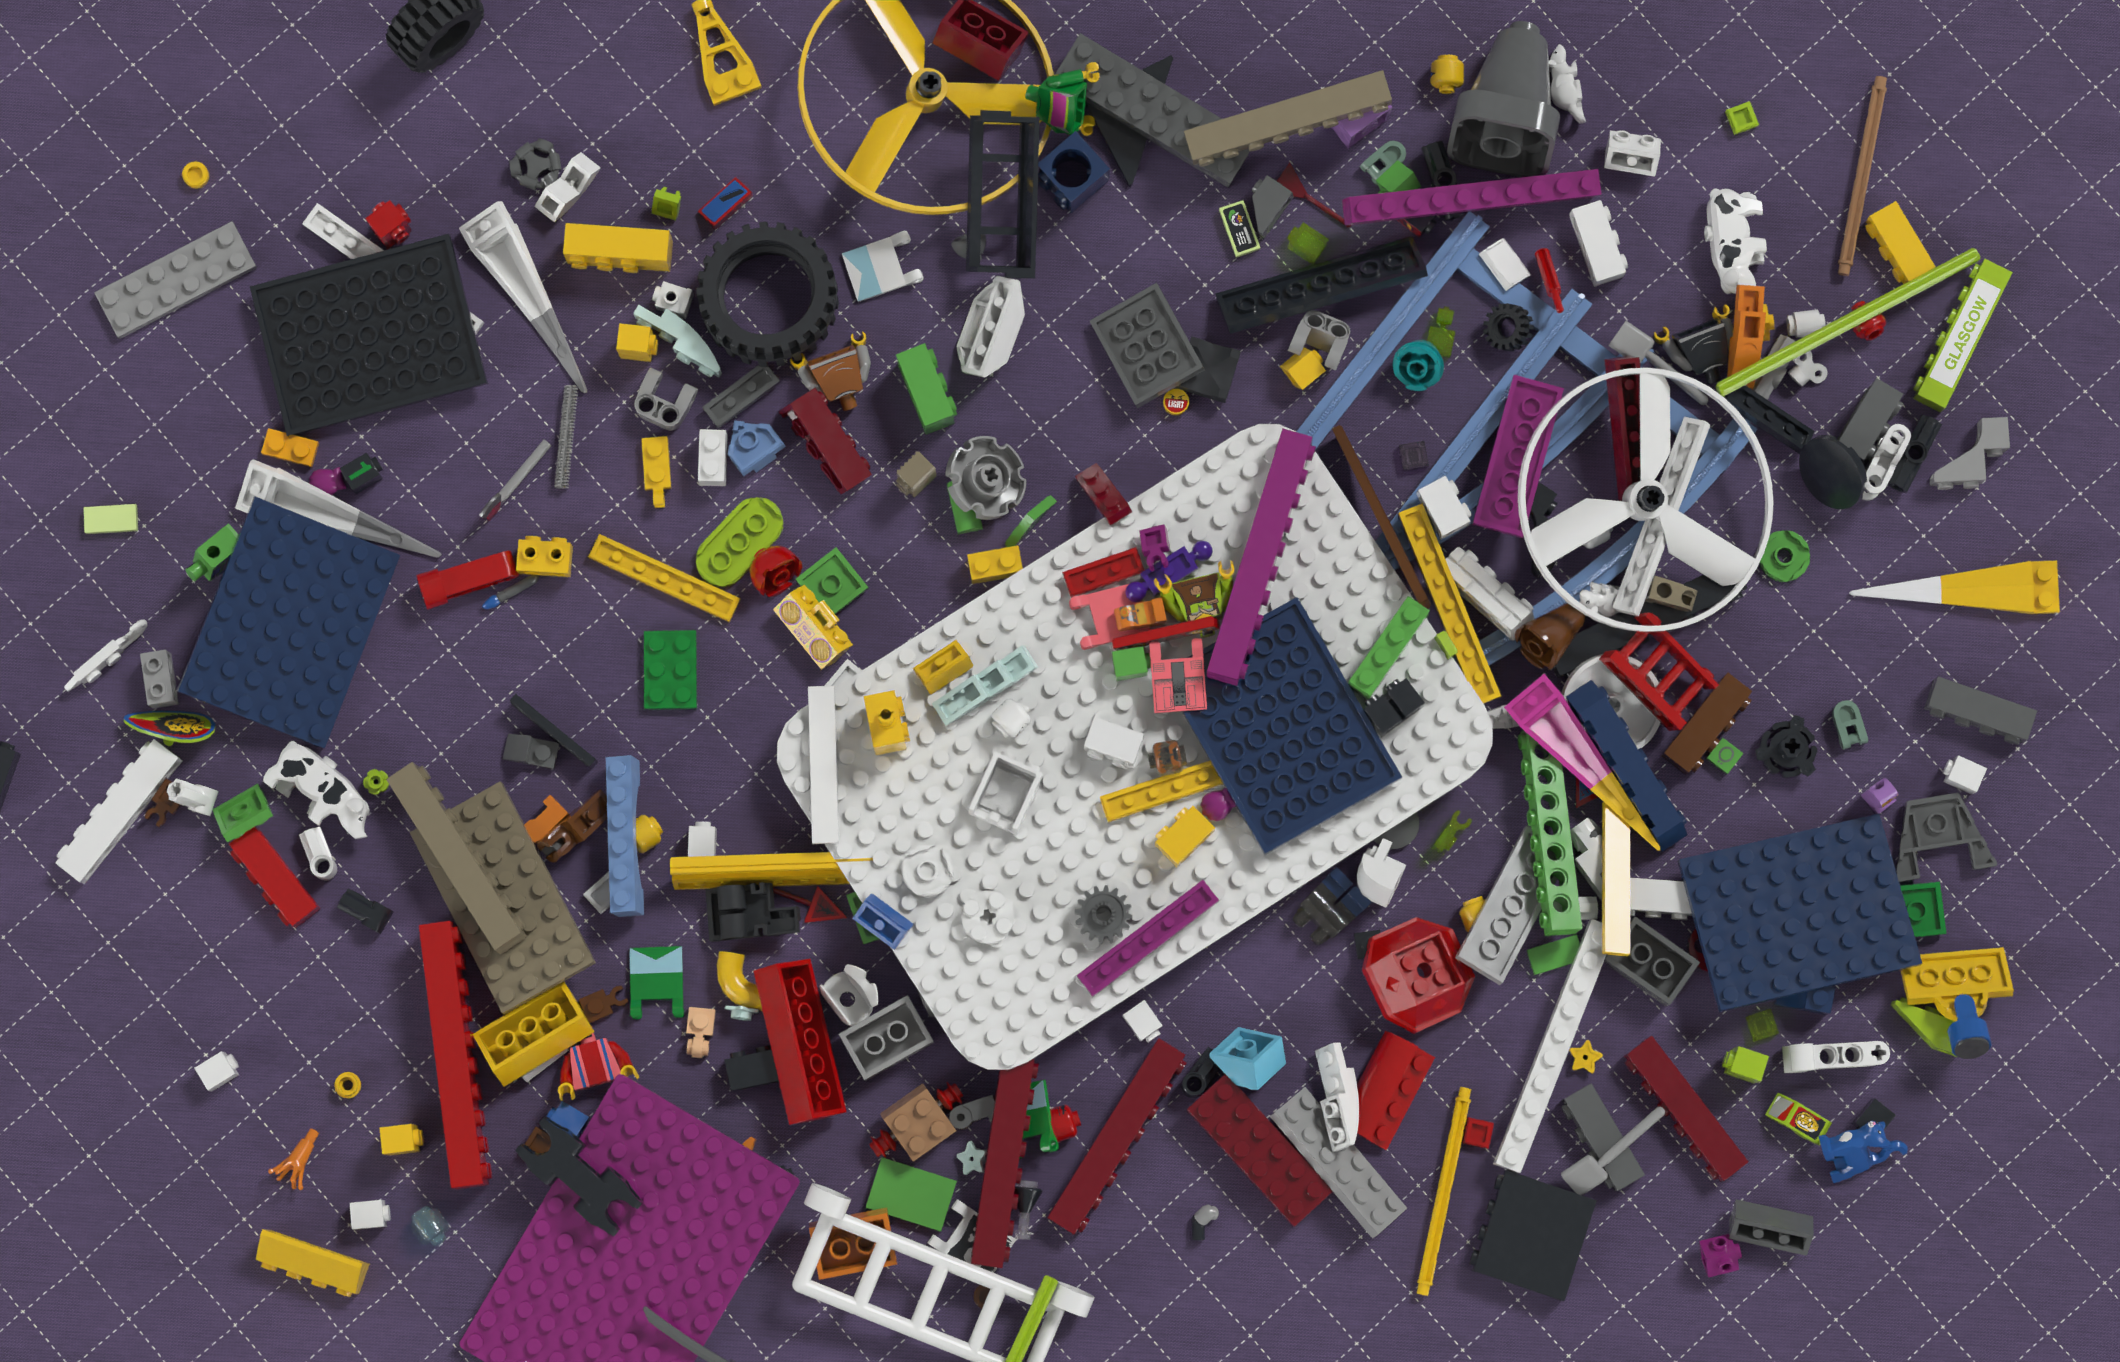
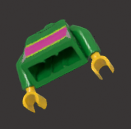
M1091 62L1086 65L1085 71L1078 69L1049 76L1039 87L1029 85L1025 98L1037 103L1036 117H1040V120L1045 122L1055 133L1071 135L1075 131L1078 133L1081 130L1083 135H1091L1095 119L1090 115L1084 116L1087 82H1084V79L1087 78L1089 82L1093 83L1097 82L1100 78L1099 73L1090 72L1098 71L1099 65L1096 62Z

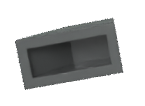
M1268 175L1264 180L1259 179L1252 189L1258 232L1263 239H1265L1294 198L1290 190Z

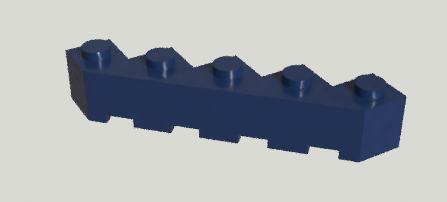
M1590 680L1567 695L1568 704L1580 723L1585 727L1589 737L1654 836L1661 852L1686 837L1688 834L1684 826L1687 824L1685 817L1679 810L1676 811L1666 795L1668 792L1667 788L1660 779H1656L1647 764L1649 760L1646 754L1635 745L1627 732L1629 731L1628 725L1622 717L1619 718L1608 701L1610 697L1604 687L1600 686L1598 688Z

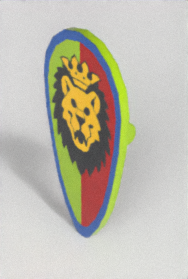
M144 711L124 716V723L130 728L161 738L167 746L173 745L174 742L193 743L205 740L215 732L216 728L212 718L195 712Z

